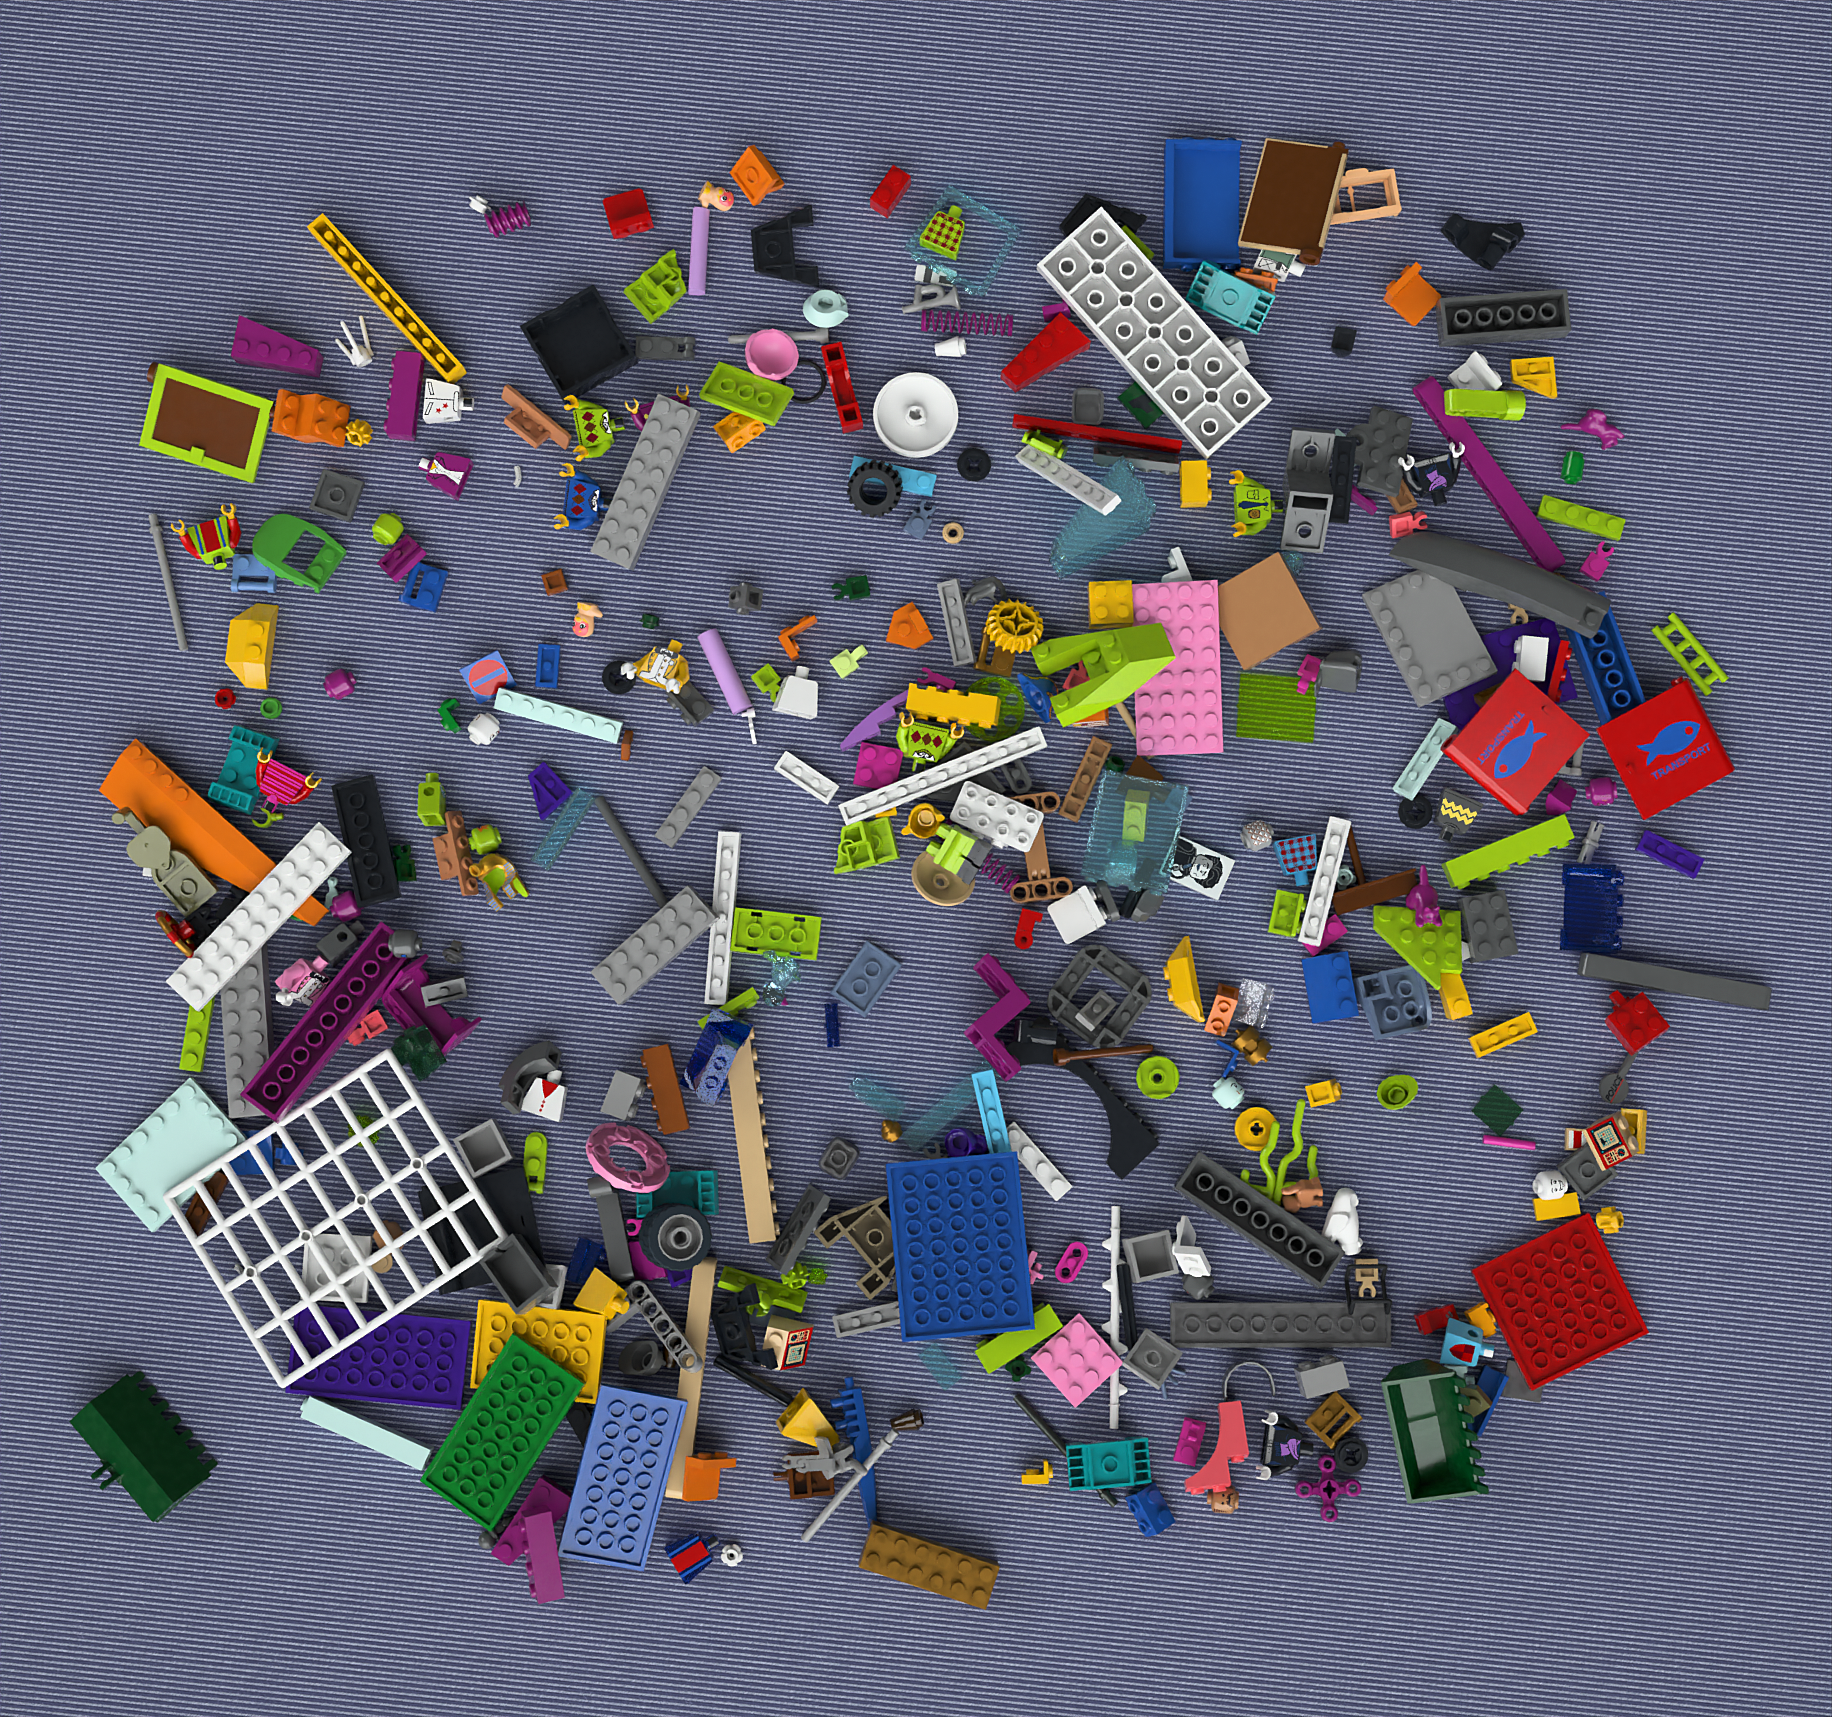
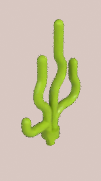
M1299 1099L1296 1104L1292 1125L1294 1148L1281 1159L1277 1176H1275L1273 1169L1268 1163V1157L1277 1144L1280 1129L1278 1121L1272 1122L1268 1143L1262 1149L1259 1157L1260 1166L1267 1176L1266 1187L1250 1184V1172L1248 1169H1243L1240 1175V1180L1278 1206L1281 1204L1283 1195L1281 1189L1297 1183L1295 1181L1284 1183L1288 1165L1301 1154L1303 1149V1139L1300 1132L1305 1109L1304 1099ZM1315 1145L1310 1146L1307 1157V1168L1310 1174L1309 1180L1318 1177L1316 1167L1318 1148Z

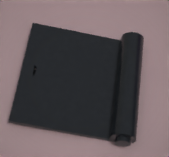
M519 1167L474 1178V1182L508 1236L512 1233L522 1234L546 1268L525 1168ZM464 1181L439 1187L449 1204L469 1191ZM427 1185L421 1186L422 1191H418L423 1220H426L442 1209ZM475 1199L454 1211L478 1250L499 1238ZM447 1216L426 1229L450 1268L471 1256ZM431 1255L435 1276L437 1278L440 1275H442L443 1272L441 1271L440 1267ZM478 1261L438 1287L439 1294L443 1295L493 1283V1281Z

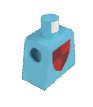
M1449 1318L1442 1345L1440 1363L1474 1367L1477 1365L1479 1355L1492 1358L1494 1344L1482 1342L1483 1330L1481 1328Z

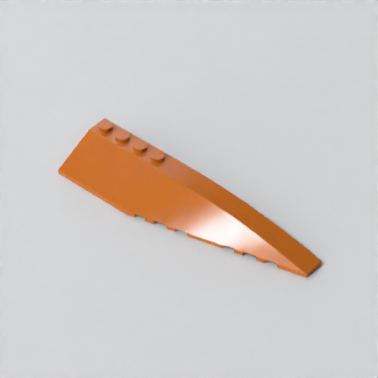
M136 738L121 753L99 788V791L119 809L129 807L146 827L152 825L160 827L171 839V849L185 851L201 868L249 893L278 865L145 743ZM311 894L292 915L315 927L329 910Z

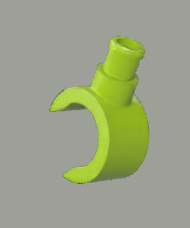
M260 808L267 814V821L264 824H259V822L252 819V822L255 826L264 829L270 827L273 821L283 820L284 815L282 812L271 813L264 808Z

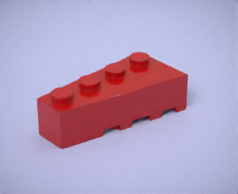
M1060 312L1001 371L1000 379L1016 393L1038 380L1044 374L1055 370L1059 365L1090 349L1091 341Z

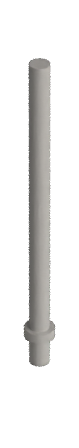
M151 514L148 516L151 526L149 532L153 535L180 651L188 650V645L161 535L163 529L162 526H159L157 514Z
M892 1428L885 1437L883 1436L879 1440V1445L862 1464L867 1470L873 1466L886 1449L892 1447V1442L899 1435V1432ZM857 1471L802 1534L801 1539L807 1543L862 1479L863 1476Z

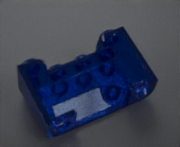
M1563 864L1562 886L1565 887L1563 929L1560 928V951L1618 954V950H1622V937L1619 935V929L1623 928V916H1619L1620 907L1624 905V895L1620 894V886H1624V873H1622V870L1617 865Z

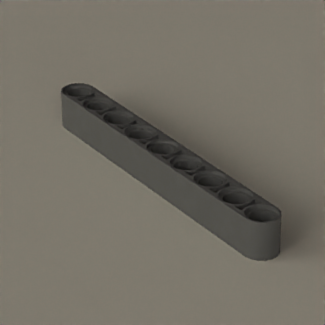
M1590 953L1580 954L1577 975L1761 1010H1769L1772 988Z

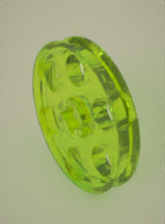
M986 677L977 680L968 687L964 696H968L969 692H978L979 694L997 696L1001 700L998 726H996L997 733L994 736H988L985 733V728L979 727L978 724L965 726L972 735L984 741L996 742L1007 739L1019 729L1024 718L1025 705L1022 694L1014 684L1000 677ZM990 683H998L1000 691L996 694L990 693L988 690ZM1010 694H1014L1018 698V702L1014 706L1006 703V697ZM1009 715L1014 716L1017 720L1016 724L1013 727L1006 726L1004 723L1005 717Z

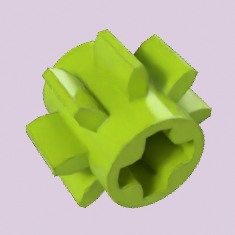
M796 1261L795 1266L787 1275L782 1274L780 1276L783 1285L788 1284L789 1288L798 1289L805 1285L807 1281L806 1276L809 1273L806 1266H802L801 1263Z

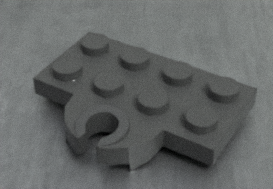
M1373 406L1370 410L1368 424L1356 425L1346 434V437H1357L1360 442V446L1356 445L1354 464L1360 466L1356 485L1394 498L1399 495L1403 466L1398 463V459L1400 457L1403 458L1405 463L1413 418Z

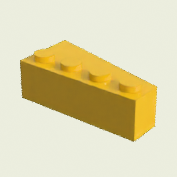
M909 683L906 709L913 716H916V720L928 721V718L937 719L936 722L946 724L949 723V720L958 721L957 724L963 726H970V723H976L982 728H991V725L998 726L1001 700L997 696L971 692L968 693V696H964V692L952 689L947 690V693H943V690L937 689V687L928 686L924 690L919 689L917 684Z

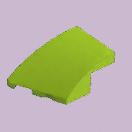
M672 249L659 258L655 265L643 272L639 279L623 291L650 324L668 311L687 291L681 277V269L678 267L676 260V251Z
M886 816L870 822L859 821L842 827L841 842L838 845V859L836 867H834V874L855 871L900 858L890 817Z

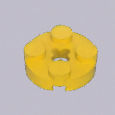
M1249 1108L1241 1112L1236 1119L1234 1125L1235 1136L1239 1144L1246 1149L1262 1151L1268 1143L1271 1124L1277 1120L1264 1108ZM1255 1123L1262 1127V1132H1258L1257 1136L1250 1130Z

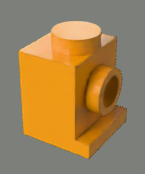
M1480 1302L1463 1313L1470 1325L1481 1328L1483 1336L1487 1338L1496 1333L1494 1325L1496 1320L1490 1310L1486 1311V1308L1489 1307L1488 1304Z

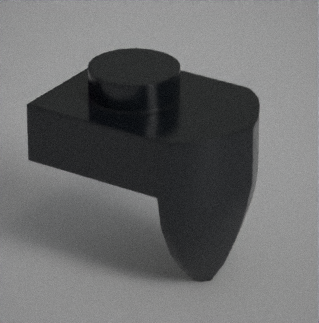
M1336 326L1331 351L1337 357L1343 358L1352 353L1357 330Z

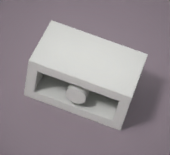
M1518 637L1514 644V653H1517L1516 662H1513L1512 671L1516 668L1531 682L1545 681L1549 638Z

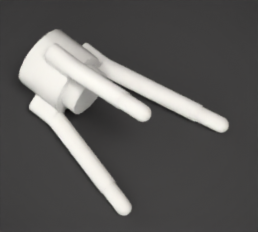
M359 316L366 348L363 345L357 346L344 321H341L340 324L353 347L351 350L353 354L350 353L339 339H335V342L349 357L352 364L358 368L371 363V356L374 355L370 347L363 316Z

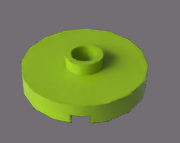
M1163 1056L1147 1058L1139 1065L1136 1071L1138 1088L1144 1095L1152 1099H1162L1170 1096L1179 1085L1180 1076L1178 1068L1171 1060ZM1156 1073L1161 1075V1080L1159 1082H1156L1153 1079V1076Z

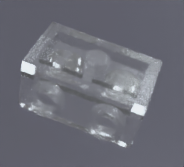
M1243 978L1238 1002L1231 1020L1262 1029L1268 1019L1267 1010L1269 1004L1274 999V988L1265 983Z

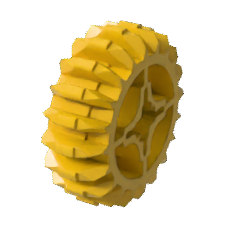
M1009 598L1006 603L1001 601L998 605L995 604L988 613L986 631L990 635V641H996V647L1001 645L1003 651L1010 649L1012 654L1017 650L1021 654L1023 650L1028 652L1031 647L1036 646L1041 640L1044 630L1042 625L1043 619L1039 618V612H1034V606L1028 607L1026 602L1021 604L1018 599L1012 602Z

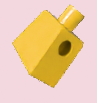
M594 1268L573 1303L581 1311L600 1313L609 1320L613 1319L616 1312L625 1314L629 1309V1302L624 1300L627 1292L597 1268Z

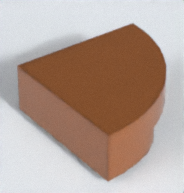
M625 730L621 743V760L628 761L630 759V748L634 735L631 730Z

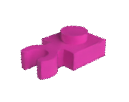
M1604 541L1597 545V554L1591 551L1579 569L1581 573L1596 582L1599 581L1610 563L1605 558L1614 552L1613 547L1608 552L1602 550Z

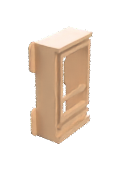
M1366 168L1346 171L1345 176L1342 177L1340 188L1348 187L1347 193L1350 195L1352 212L1341 213L1338 195L1330 225L1398 216L1402 208L1394 168L1368 172ZM1383 182L1387 206L1356 211L1353 197L1354 189L1352 187Z

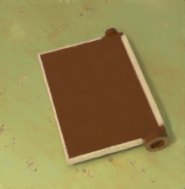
M1266 138L1239 236L1238 246L1300 255L1299 260L1302 263L1311 266L1318 265L1324 251L1349 154V149H1345V144L1334 142L1333 146L1330 147Z

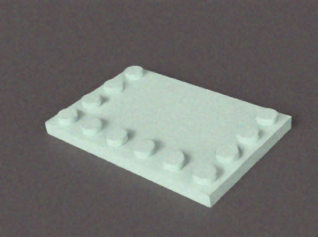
M190 1077L95 1169L151 1232H155L173 1215L165 1203L163 1195L248 1138L198 1082ZM221 1167L202 1179L203 1184L209 1181ZM193 1185L181 1194L174 1197V1200L176 1201L179 1208L182 1205H184L197 1192V1190Z

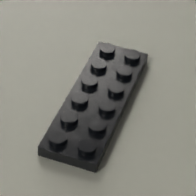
M371 774L331 785L343 842L352 852L347 857L357 906L364 908L402 897L375 776Z

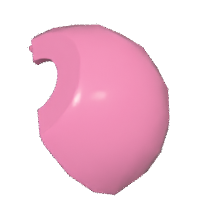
M773 328L752 334L747 340L745 348V359L749 369L755 375L771 381L781 380L790 375L796 368L799 359L798 349L792 338L783 331Z

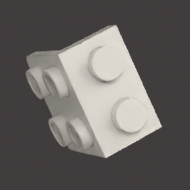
M1086 885L1049 905L1047 908L1066 944H1070L1106 924L1104 920L1107 919L1104 910L1102 907H1097L1094 902L1097 900L1092 888L1087 889Z
M1182 1215L1181 1221L1177 1223L1176 1227L1177 1240L1173 1242V1255L1178 1260V1265L1181 1266L1184 1274H1190L1195 1277H1201L1202 1275L1210 1276L1211 1266L1202 1248L1194 1247L1196 1233L1188 1217Z

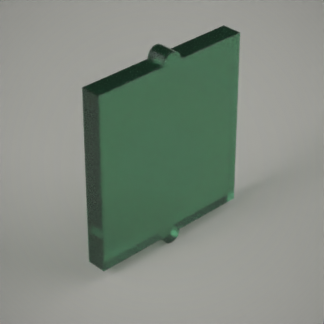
M1495 1084L1484 1096H1480L1481 1100L1471 1110L1475 1116L1499 1137L1510 1125H1514V1120L1523 1111L1518 1104Z

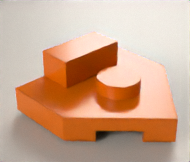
M913 602L894 611L886 642L916 650L933 640L927 624Z

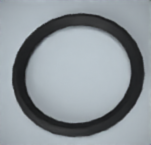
M800 360L797 366L810 365L819 372L822 381L819 392L812 398H791V401L796 403L808 404L814 402L823 394L826 386V377L823 370L816 363ZM786 377L781 379V384L785 386Z

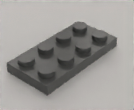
M1093 446V462L1097 463V466L1109 467V464L1118 465V468L1125 470L1136 467L1142 472L1160 470V473L1165 475H1173V472L1178 473L1179 470L1177 455Z
M809 1184L765 1260L779 1272L787 1275L795 1266L799 1253L806 1247L807 1239L811 1232H814L817 1228L818 1220L822 1213L828 1209L831 1198Z

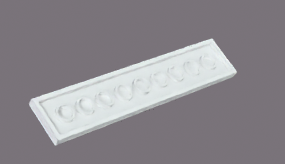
M318 822L194 951V956L188 958L166 982L199 1012L352 852L325 826Z

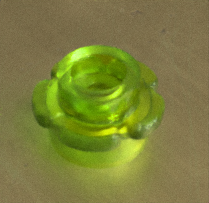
M811 1269L808 1275V1283L824 1285L828 1275L824 1273L823 1269Z

